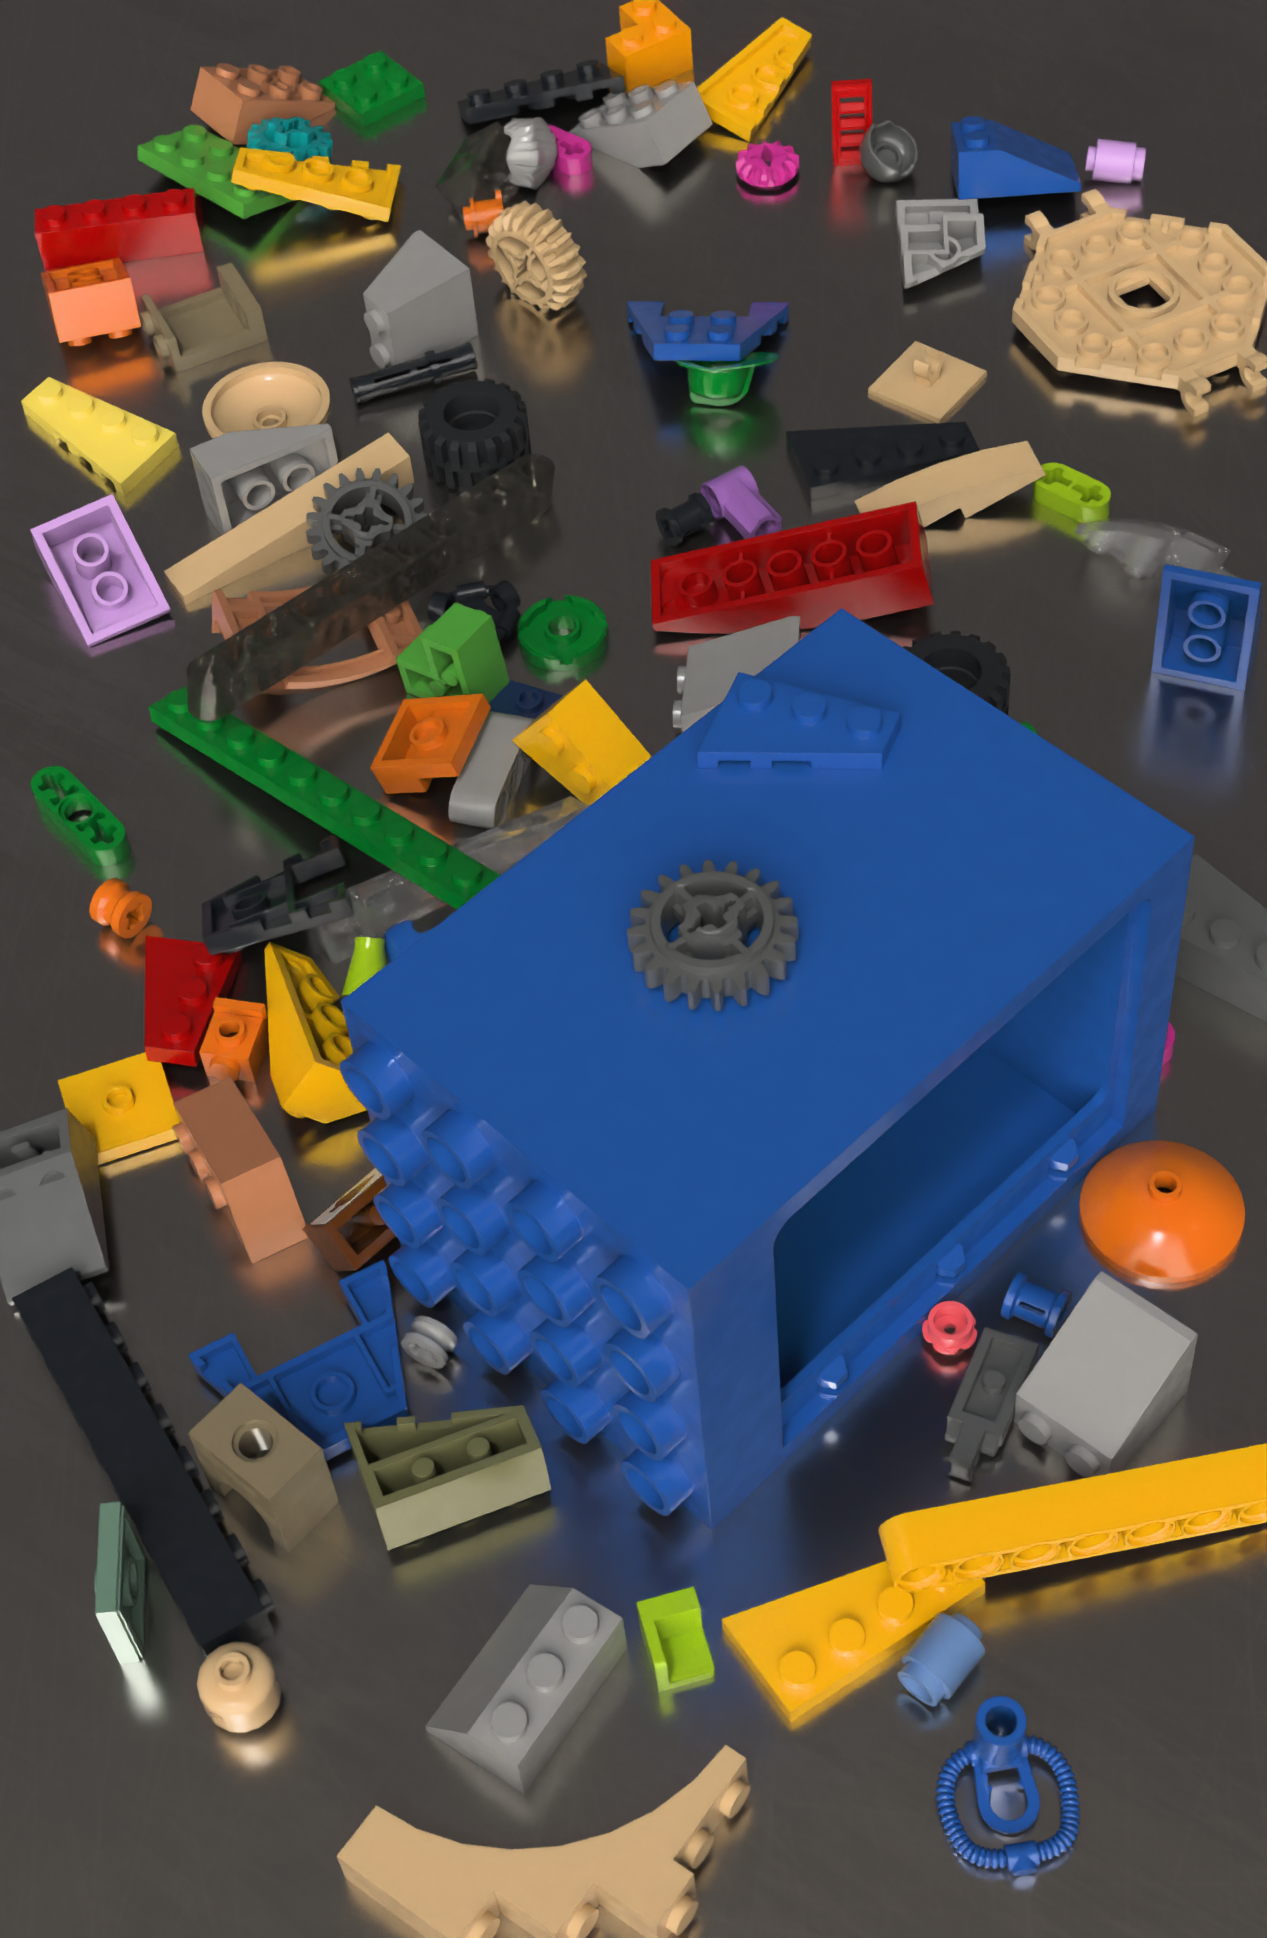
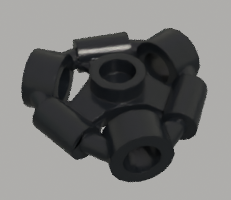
M503 580L495 586L484 585V581L456 585L457 590L449 593L435 591L431 596L428 605V618L430 621L435 623L458 601L464 606L481 610L491 615L495 624L498 641L510 637L521 617L520 612L517 610L521 605L520 597L514 586L507 580ZM487 596H490L492 604L498 611L492 609L484 602Z

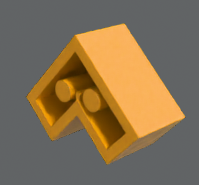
M633 0L619 6L621 32L606 37L605 40L608 67L623 76L626 92L645 84H649L651 87L693 69L691 29L659 0Z

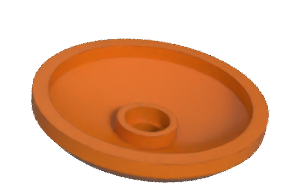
M1146 1140L1119 1147L1105 1155L1094 1165L1082 1185L1079 1201V1219L1088 1243L1099 1257L1111 1267L1142 1281L1174 1284L1201 1278L1215 1271L1230 1258L1242 1236L1245 1222V1206L1242 1193L1233 1176L1212 1156L1195 1147L1179 1142ZM1157 1188H1166L1172 1192L1163 1193L1157 1190Z

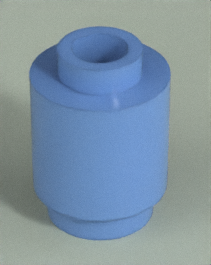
M938 1613L902 1657L904 1666L897 1674L900 1682L913 1696L927 1705L936 1706L942 1698L950 1699L985 1655V1648L980 1641L983 1637L982 1632L976 1624L960 1613H954L952 1616Z

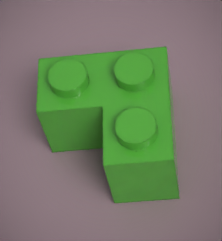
M456 602L396 657L406 693L419 698L484 694L489 703L510 682L492 616L484 611L475 610Z

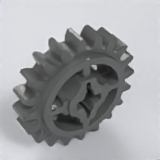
M357 468L356 480L352 482L349 481L346 475L340 473L339 488L325 483L323 487L327 499L313 497L312 503L316 512H310L306 515L307 525L312 527L306 531L307 541L310 544H315L311 548L313 559H323V572L327 574L338 568V578L348 574L351 566H359L363 576L374 581H379L381 575L397 581V569H401L404 573L411 575L413 569L409 558L422 561L424 554L420 545L429 544V532L424 530L429 527V515L421 513L424 510L423 498L412 499L414 495L413 485L410 483L398 489V475L395 473L386 482H383L379 468L374 470L371 479H366L362 469ZM359 503L357 506L347 509L348 507ZM381 504L394 510L401 518L403 525L393 523V516L386 514L381 509ZM367 526H371L369 532H365ZM332 534H343V541L350 543L355 548V553H350L342 548ZM383 549H389L384 553L376 555L379 551Z
M705 860L702 872L695 874L687 865H680L679 880L673 881L665 875H659V893L651 890H642L640 892L642 907L631 908L630 910L631 928L627 929L629 951L632 952L634 970L644 971L645 985L648 989L663 984L664 997L667 1002L673 1001L681 993L687 994L688 1007L691 1010H694L700 1004L702 998H710L715 1011H721L724 997L733 996L735 1001L742 1007L746 1006L747 990L749 988H753L762 995H768L770 993L769 976L784 980L787 977L786 961H795L797 957L798 917L793 916V901L791 897L780 898V883L777 880L761 886L760 869L758 868L749 871L744 877L738 875L736 861H731L726 866L724 872L715 871L711 860ZM677 923H681L678 926L679 938L672 943H668L666 940L668 933ZM757 927L760 931L759 936L749 947H746L747 931Z

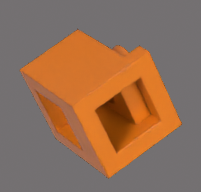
M215 997L213 1003L214 1014L199 1051L206 1075L221 1081L231 1077L233 1081L255 1083L269 1046L268 1015L265 1004Z

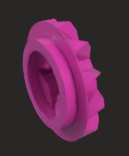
M764 140L760 145L751 143L748 144L747 150L738 152L736 172L744 182L754 186L772 187L784 184L794 178L799 170V155L794 153L793 146H782L781 141H776L772 144ZM764 161H771L770 166L767 167V163H764Z

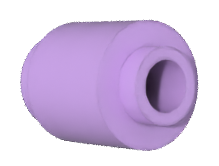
M1097 139L1096 147L1088 146L1085 171L1092 172V180L1123 184H1130L1131 180L1141 181L1146 148L1136 147L1135 142Z

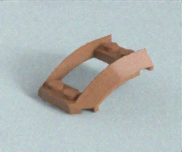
M351 566L349 573L341 577L309 587L282 591H249L247 598H227L223 590H214L212 596V633L223 634L242 679L237 694H303L343 686L396 665V657L423 632L400 583L382 575L379 581L364 577L359 566ZM360 609L378 650L336 663L290 667L276 633L316 626Z

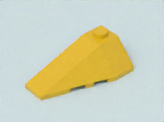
M269 942L264 952L270 1075L282 1109L293 1117L300 1119L307 1117L324 1124L366 1111L367 1109L358 1101L347 1086L340 1071V1063L353 1053L344 1013L335 1005L340 996L311 957Z

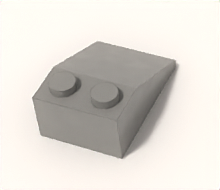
M329 424L228 432L189 449L205 513L221 536L338 464L332 428Z

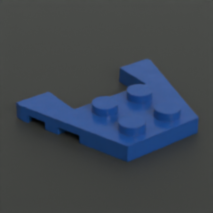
M627 301V320L634 322L635 332L642 334V342L654 360L741 361L761 344V335H772L777 331L778 321L785 324L789 320V302H751L749 315L742 317L736 316L735 312L728 310L715 311L711 313V316H694L692 311L676 310L665 316V301Z
M383 1260L339 1281L341 1292L360 1326L260 1375L255 1374L233 1332L188 1354L195 1372L223 1397H226L234 1388L242 1383L320 1446L326 1461L351 1449L344 1423L361 1421L363 1428L397 1425V1418L408 1417L409 1411L387 1266Z

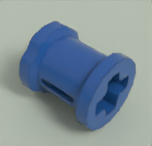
M1019 1271L1015 1275L1005 1296L1001 1317L1007 1320H1011L1013 1317L1019 1318L1044 1329L1045 1336L1054 1339L1066 1318L1071 1304L1072 1292L1062 1290L1060 1293H1057L1029 1281L1028 1274Z

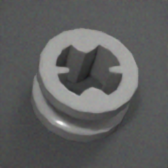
M426 1316L416 1317L411 1324L413 1333H406L401 1341L402 1348L409 1356L423 1365L437 1369L443 1368L448 1360L446 1352L453 1351L458 1343L456 1335L438 1320Z

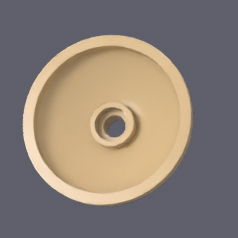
M263 362L240 368L219 380L211 388L204 400L202 415L206 430L214 439L228 432L325 424L331 412V398L325 381L311 369L289 362Z

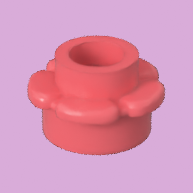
M944 1301L935 1305L929 1313L928 1320H925L922 1325V1334L925 1341L932 1343L937 1352L945 1355H954L959 1349L968 1350L975 1343L978 1333L974 1329L976 1320L970 1310L962 1303L956 1301ZM954 1328L955 1332L949 1334L945 1331V1329Z

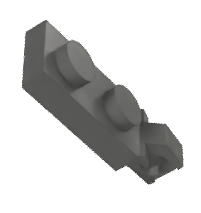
M984 1327L947 1416L945 1440L955 1443L949 1456V1461H951L949 1475L971 1482L982 1453L995 1456L998 1447H1002L1014 1417L1016 1393L1033 1370L1039 1354L1038 1343Z

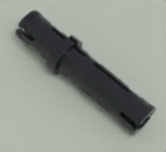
M469 342L466 345L439 353L430 350L424 353L425 357L349 378L356 404L358 405L367 400L396 393L431 381L436 385L443 382L442 378L478 369L471 343Z

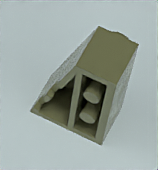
M524 1405L451 1412V1420L417 1423L415 1416L398 1417L397 1425L363 1428L361 1421L344 1423L357 1468L388 1551L552 1490L543 1450Z

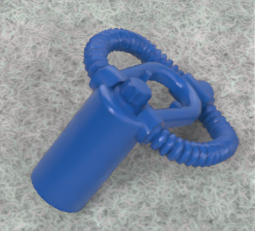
M994 1696L987 1699L979 1707L972 1740L965 1741L963 1749L958 1748L956 1750L957 1753L952 1752L950 1754L951 1758L945 1759L946 1764L941 1766L942 1772L938 1773L940 1779L936 1781L938 1785L936 1788V1793H938L936 1800L939 1801L937 1807L940 1809L938 1814L942 1816L941 1821L944 1823L943 1827L947 1829L946 1834L949 1835V1840L953 1842L952 1846L957 1848V1852L962 1854L964 1859H968L973 1864L976 1862L979 1867L984 1864L986 1868L992 1866V1868L996 1869L998 1865L1000 1868H1004L1006 1865L1008 1871L1012 1870L1013 1876H1024L1037 1872L1040 1860L1045 1861L1047 1858L1052 1859L1054 1855L1059 1856L1061 1852L1067 1851V1847L1072 1846V1841L1076 1839V1834L1079 1832L1077 1827L1080 1825L1078 1821L1080 1819L1078 1814L1080 1812L1078 1807L1080 1802L1077 1800L1079 1795L1076 1793L1078 1792V1787L1075 1786L1077 1781L1073 1778L1075 1774L1073 1771H1070L1072 1766L1067 1764L1068 1759L1063 1757V1752L1058 1751L1057 1746L1053 1745L1051 1747L1052 1743L1050 1741L1044 1743L1042 1737L1037 1739L1035 1735H1032L1029 1738V1735L1025 1733L1027 1723L1023 1708L1009 1697ZM1028 1751L1030 1754L1034 1753L1036 1756L1039 1755L1040 1758H1044V1761L1054 1771V1775L1057 1776L1056 1780L1059 1782V1792L1061 1793L1060 1798L1062 1801L1060 1804L1063 1806L1061 1807L1063 1813H1061L1062 1819L1060 1821L1062 1824H1060L1056 1834L1053 1837H1049L1048 1840L1039 1841L1037 1845L1035 1840L1003 1845V1849L999 1848L997 1850L994 1848L992 1851L990 1848L985 1849V1847L973 1843L969 1836L966 1835L967 1832L963 1830L964 1826L958 1818L959 1814L956 1812L955 1796L953 1795L955 1793L953 1789L955 1788L954 1782L957 1781L956 1777L959 1776L961 1768L964 1769L965 1765L967 1766L970 1763L973 1766L978 1810L985 1823L991 1829L1002 1834H1017L1027 1830L1036 1821L1040 1810V1796L1027 1759ZM1017 1768L1020 1777L1018 1787L1021 1790L1024 1789L1027 1798V1808L1020 1818L1005 1820L998 1817L990 1805L989 1795L992 1793V1786L988 1785L987 1773Z

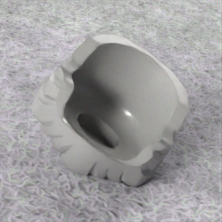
M540 117L512 119L504 127V134L511 138L506 155L511 174L504 175V181L536 190L545 181L555 165L558 153L555 135L551 133V128Z

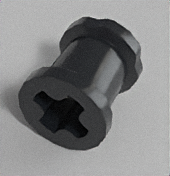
M695 492L689 495L688 501L670 510L664 507L656 512L658 528L665 541L673 547L681 544L683 537L700 529L708 531L714 528L715 525L711 507L701 493Z

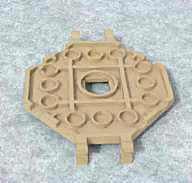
M1097 189L1090 190L1081 195V201L1087 206L1089 211L1080 214L1079 220L1054 229L1040 210L1025 216V223L1030 227L1032 233L1024 236V243L1030 249H1036L1033 261H1030L1025 274L1020 296L1016 298L1013 306L1012 323L1056 370L1176 389L1181 393L1182 402L1193 417L1208 411L1209 404L1203 399L1202 394L1210 392L1212 384L1205 378L1237 366L1244 385L1251 393L1267 387V379L1260 373L1261 370L1267 368V356L1254 348L1267 306V262L1227 224L1210 222L1209 228L1185 225V218L1153 213L1150 220L1127 217L1126 209L1110 207ZM1149 284L1166 303L1153 308H1136L1127 305L1119 296Z

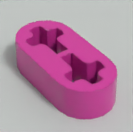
M548 125L551 128V133L555 135L558 148L553 169L570 176H577L588 172L593 165L590 143L581 137Z

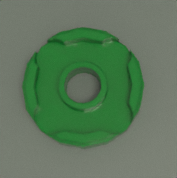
M564 595V600L553 601L552 597L542 599L527 608L518 622V645L523 656L534 666L549 671H571L585 667L598 659L608 644L609 629L603 610L591 600L576 595ZM560 629H569L573 631L570 634L563 636L553 634L555 631Z

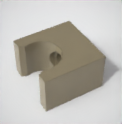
M242 1383L234 1388L188 1432L210 1488L222 1498L233 1488L238 1491L264 1519L270 1529V1535L273 1540L288 1553L339 1503L322 1448Z

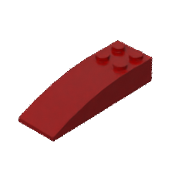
M916 501L653 559L651 560L652 626L654 631L732 634L789 616H800L802 630L817 628L841 608L859 620L933 605L928 542Z

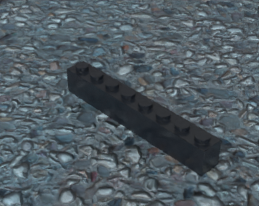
M70 1267L12 1297L27 1332L122 1505L125 1506L139 1538L205 1659L219 1646L231 1642H249L257 1646L274 1636L275 1633L267 1616L268 1613L276 1609L272 1598L260 1578L250 1583L242 1568L250 1564V1561L234 1532L224 1537L217 1523L225 1518L209 1488L199 1493L192 1479L200 1475L185 1445L174 1449L168 1439V1436L176 1432L162 1404L158 1403L150 1407L144 1395L151 1392L152 1389L138 1362L136 1361L127 1366L121 1354L129 1349L116 1323L112 1321L106 1325L103 1324L98 1314L105 1311L106 1308L93 1283L90 1281L82 1286L74 1270Z

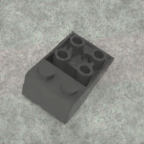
M68 1108L0 1132V1280L6 1301L10 1306L14 1305L12 1297L70 1267L74 1270L79 1281L109 1271L95 1138Z

